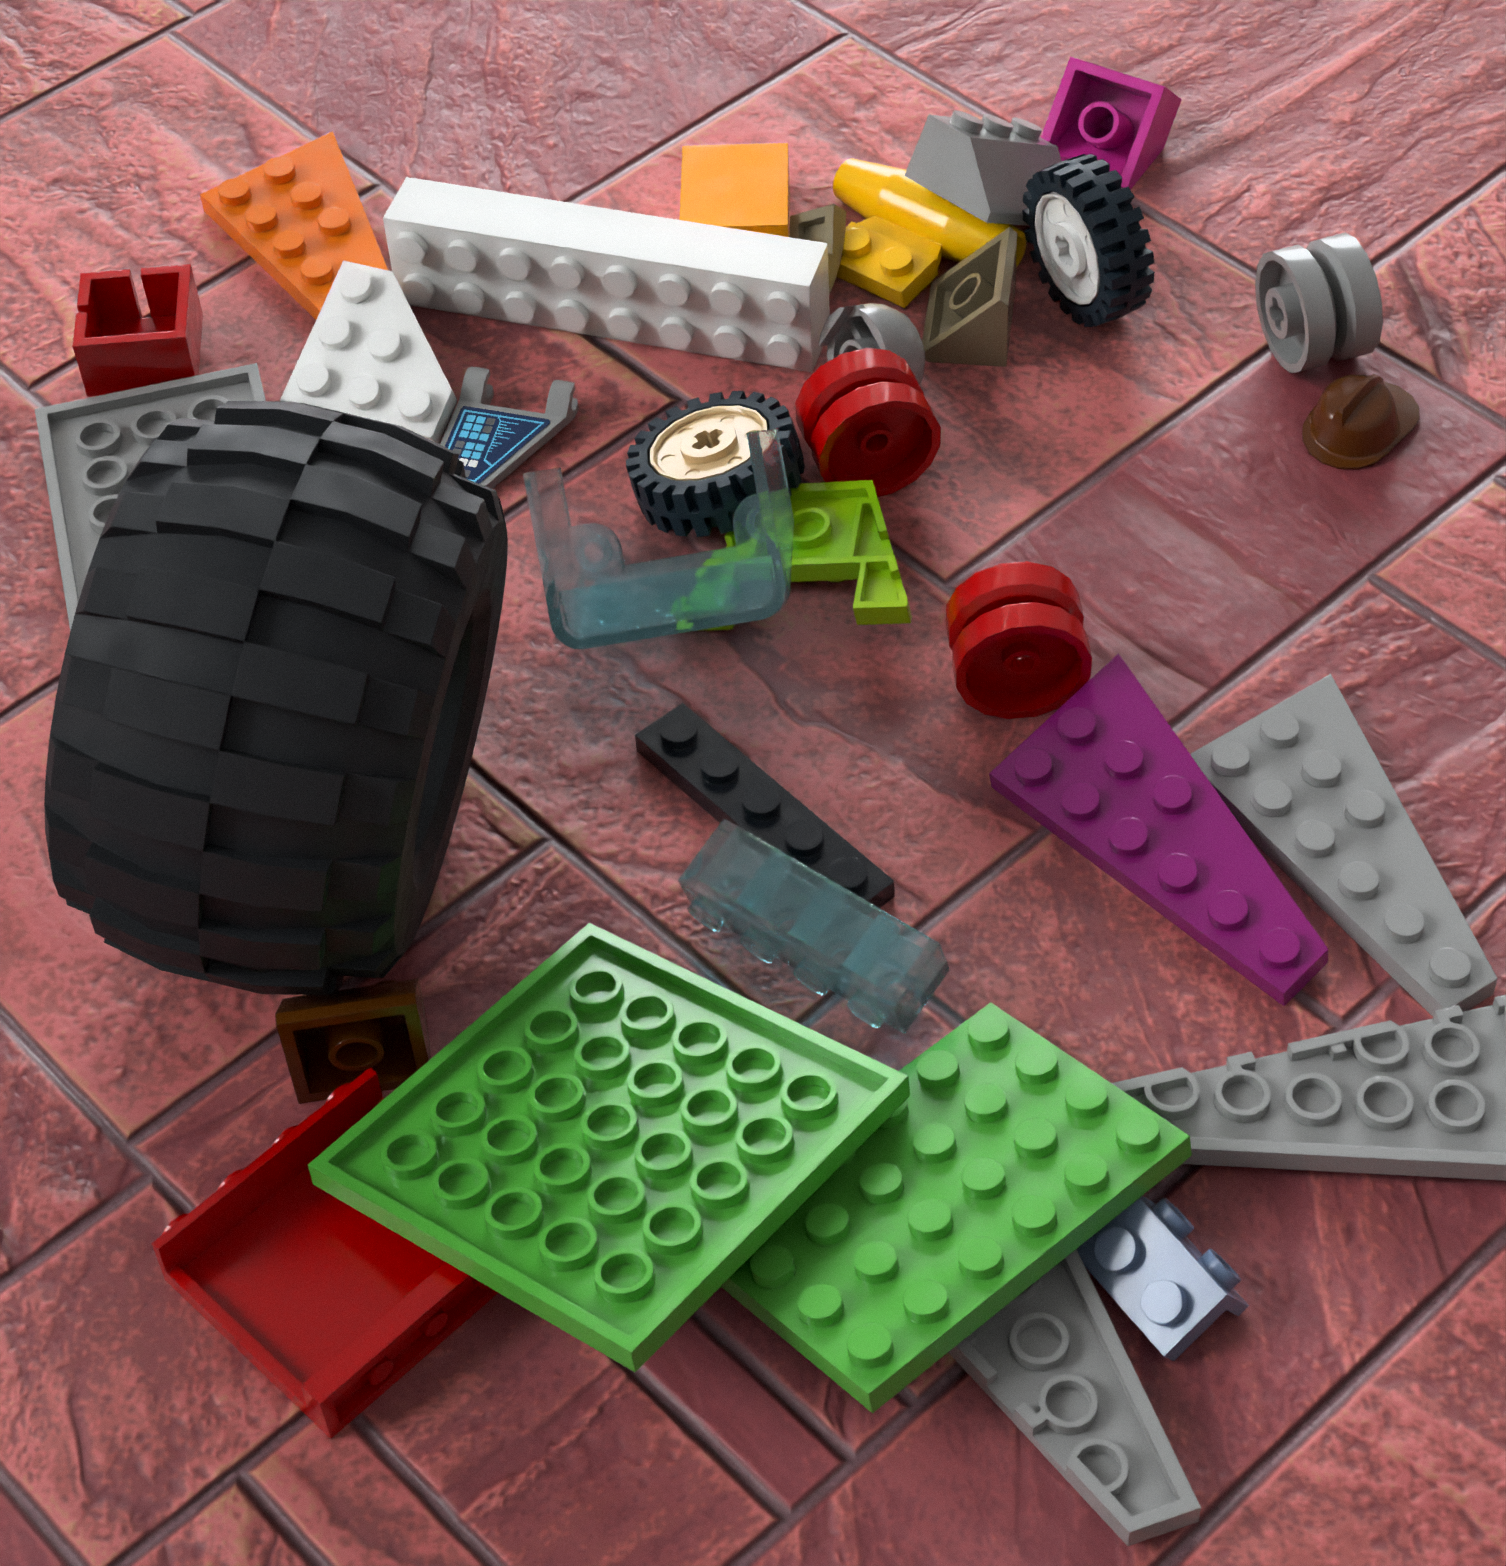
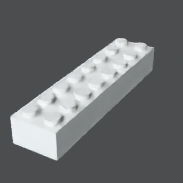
M406 177L383 217L392 272L409 305L806 372H813L823 346L819 347L820 334L827 318L830 316L828 243Z

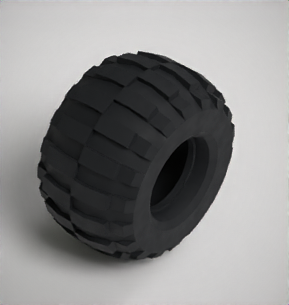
M227 401L216 408L215 421L178 418L165 427L160 436L154 439L125 481L111 509L96 546L76 608L56 693L45 777V834L56 890L59 897L66 899L68 906L90 914L89 917L95 934L104 937V943L162 971L259 994L276 995L334 994L342 987L344 976L384 978L408 950L417 934L432 897L461 802L488 688L506 579L508 536L500 498L497 495V491L466 479L464 462L458 460V453L403 426L305 403L291 401Z

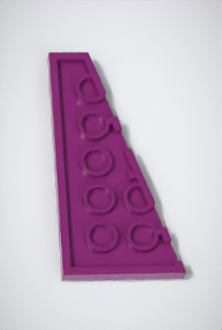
M1119 653L989 773L991 787L1282 1006H1285L1328 963V948Z

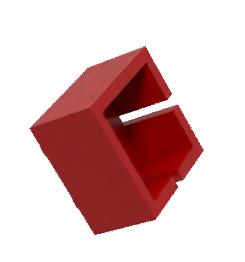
M191 264L141 268V279L151 318H143L130 269L80 273L77 300L79 313H76L73 350L87 397L100 396L199 375L203 313Z

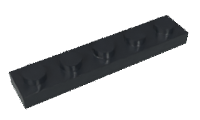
M681 703L635 735L636 749L639 754L846 933L895 897L893 879L685 704Z

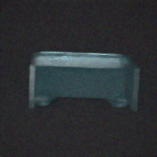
M778 428L746 433L757 494L745 498L738 505L733 516L736 546L625 565L621 543L617 535L610 528L599 523L571 526L561 468L523 473L550 624L557 639L573 649H588L757 621L771 617L781 611L789 599L791 589L794 518Z

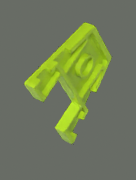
M872 480L800 483L798 488H790L792 496L785 503L774 501L776 510L771 514L765 516L757 512L754 514L756 522L745 527L741 521L734 522L733 531L727 532L724 536L727 545L716 562H707L698 576L700 587L691 600L683 598L676 611L681 631L731 630L734 628L743 584H784L787 582L803 581L841 582L858 579L853 603V612L857 625L911 623L912 619L907 595Z

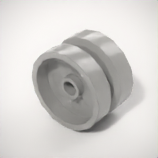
M1345 232L1311 241L1306 249L1298 244L1262 255L1257 265L1255 279L1256 304L1263 333L1271 352L1280 366L1290 373H1295L1326 365L1331 357L1340 361L1373 353L1380 342L1383 326L1382 299L1372 264L1367 253L1356 238Z

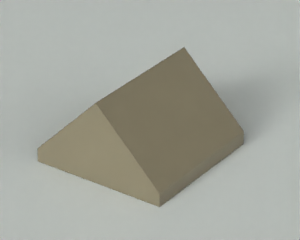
M1011 227L1004 230L931 283L922 338L925 360L927 362L1006 367L1016 290L1017 233Z

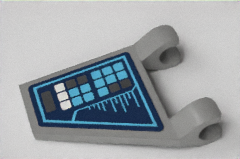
M468 367L464 375L459 402L440 445L459 454L458 460L464 462L466 479L493 489L576 417L579 406L578 400L573 398V393L576 390L574 382L554 380L552 382L544 414L489 405L494 396L493 386L487 384L490 377L489 369Z

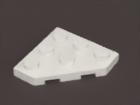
M343 260L280 401L305 403L403 426L439 444L458 401L394 273Z

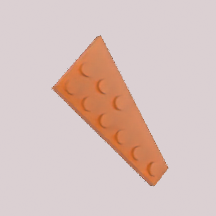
M333 131L286 154L272 158L266 163L235 178L227 179L220 185L200 194L204 212L315 320L321 311L343 260L388 271Z

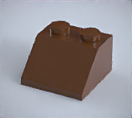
M419 978L404 981L387 980L371 986L338 990L334 994L305 995L285 998L275 1013L277 1031L298 1104L327 1100L336 1088L345 1083H351L370 1067L378 1075L381 1091L396 1089L431 1059L427 1015Z

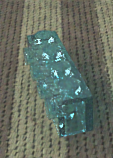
M726 819L722 820L678 879L690 902L687 910L697 921L715 932H719L724 926L741 936L739 939L740 943L751 954L766 963L772 964L775 958H778L793 967V975L815 993L825 996L831 990L849 1001L847 1003L849 1010L872 1027L879 1029L885 1022L905 1034L950 971L939 942Z

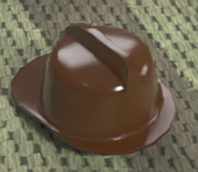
M1376 374L1370 376L1348 375L1337 378L1324 389L1317 405L1303 423L1302 441L1309 454L1322 464L1337 469H1361L1376 464L1413 431L1420 419L1419 406L1411 394L1397 385L1385 382L1382 377Z

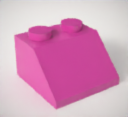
M1070 57L1041 138L1058 147L1061 161L1083 154H1092L1097 156V160H1105L1109 163L1110 172L1116 170L1122 177L1121 188L1129 187L1131 190L1163 150L1182 99L1164 86Z

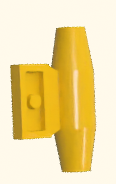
M851 158L843 162L837 170L833 181L835 197L862 215L866 220L859 223L852 221L845 227L843 251L836 277L905 308L938 275L941 257L961 262L1009 227L1017 233L1016 267L1024 256L1027 244L1024 232L1012 224L984 222L905 177L906 169Z

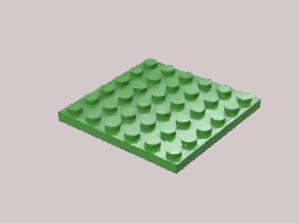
M588 923L308 1164L313 1185L633 1372H636L910 1097L908 1075Z

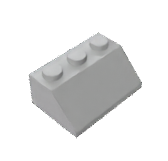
M954 110L951 117L928 115L904 176L986 223L1028 225L1023 221L1022 210L1027 208L1022 202L1024 192L1028 191L1026 184L1029 179L1033 178L1032 175L1036 172L1061 162L1058 147L1041 138L1042 129L1031 122L1013 117L1011 123L989 114H984L980 120L968 113Z

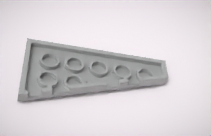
M1331 674L1190 754L1249 838L1431 1016L1434 1015L1435 1010L1456 1005L1460 1006L1462 1012L1468 1011L1494 994L1498 979Z
M1506 995L1495 997L1493 1005L1462 1012L1459 1005L1435 1010L1432 1019L1399 1026L1390 1020L1288 1043L1286 1052L1254 1058L1252 1052L1227 1057L1226 1065L1192 1073L1181 1067L1112 1083L1190 1136L1192 1156L1182 1164L1506 1181Z
M1077 1249L948 1352L1127 1546L1199 1522L1201 1506Z

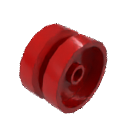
M863 348L840 354L821 365L804 382L795 402L796 422L804 440L811 449L814 462L825 482L872 480L877 497L893 494L916 481L931 466L941 446V426L924 397V393L913 371L904 358L889 350Z
M1024 561L1001 563L976 572L956 587L946 604V630L949 647L952 650V666L956 689L966 704L984 715L1005 719L1036 717L1059 709L1088 682L1091 677L1092 654L1088 635L1083 628L1084 616L1080 596L1071 579L1052 566Z

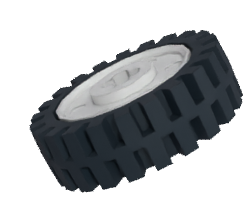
M1083 154L1058 162L1033 174V178L1029 179L1026 184L1028 191L1023 194L1022 202L1027 206L1026 209L1022 210L1023 221L1030 226V228L1024 230L1026 242L1032 243L1034 246V250L1029 253L1033 263L1039 262L1041 270L1038 272V276L1042 284L1047 282L1050 284L1048 294L1054 302L1060 300V309L1066 315L1071 313L1072 321L1077 324L1084 323V327H1096L1141 308L1146 303L1145 299L1149 298L1152 292L1149 284L1154 282L1155 272L1148 266L1154 263L1153 251L1145 246L1151 239L1148 229H1141L1139 221L1144 219L1140 207L1133 209L1131 202L1134 195L1129 187L1121 188L1122 177L1116 170L1110 172L1109 163L1103 159L1097 160V156L1092 154Z

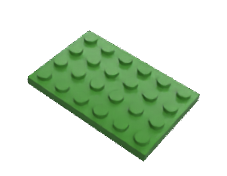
M991 1002L899 1070V1072L908 1075L910 1097L721 1286L871 1413H874L1192 1156L1191 1141L1188 1134Z

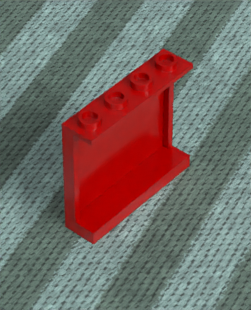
M371 1067L351 1083H345L336 1088L324 1105L299 1125L291 1126L284 1130L276 1138L272 1147L244 1169L236 1170L228 1175L216 1192L190 1213L182 1214L172 1220L164 1229L162 1235L151 1243L165 1281L330 1439L498 1293L313 1185L308 1164L384 1100L378 1075Z

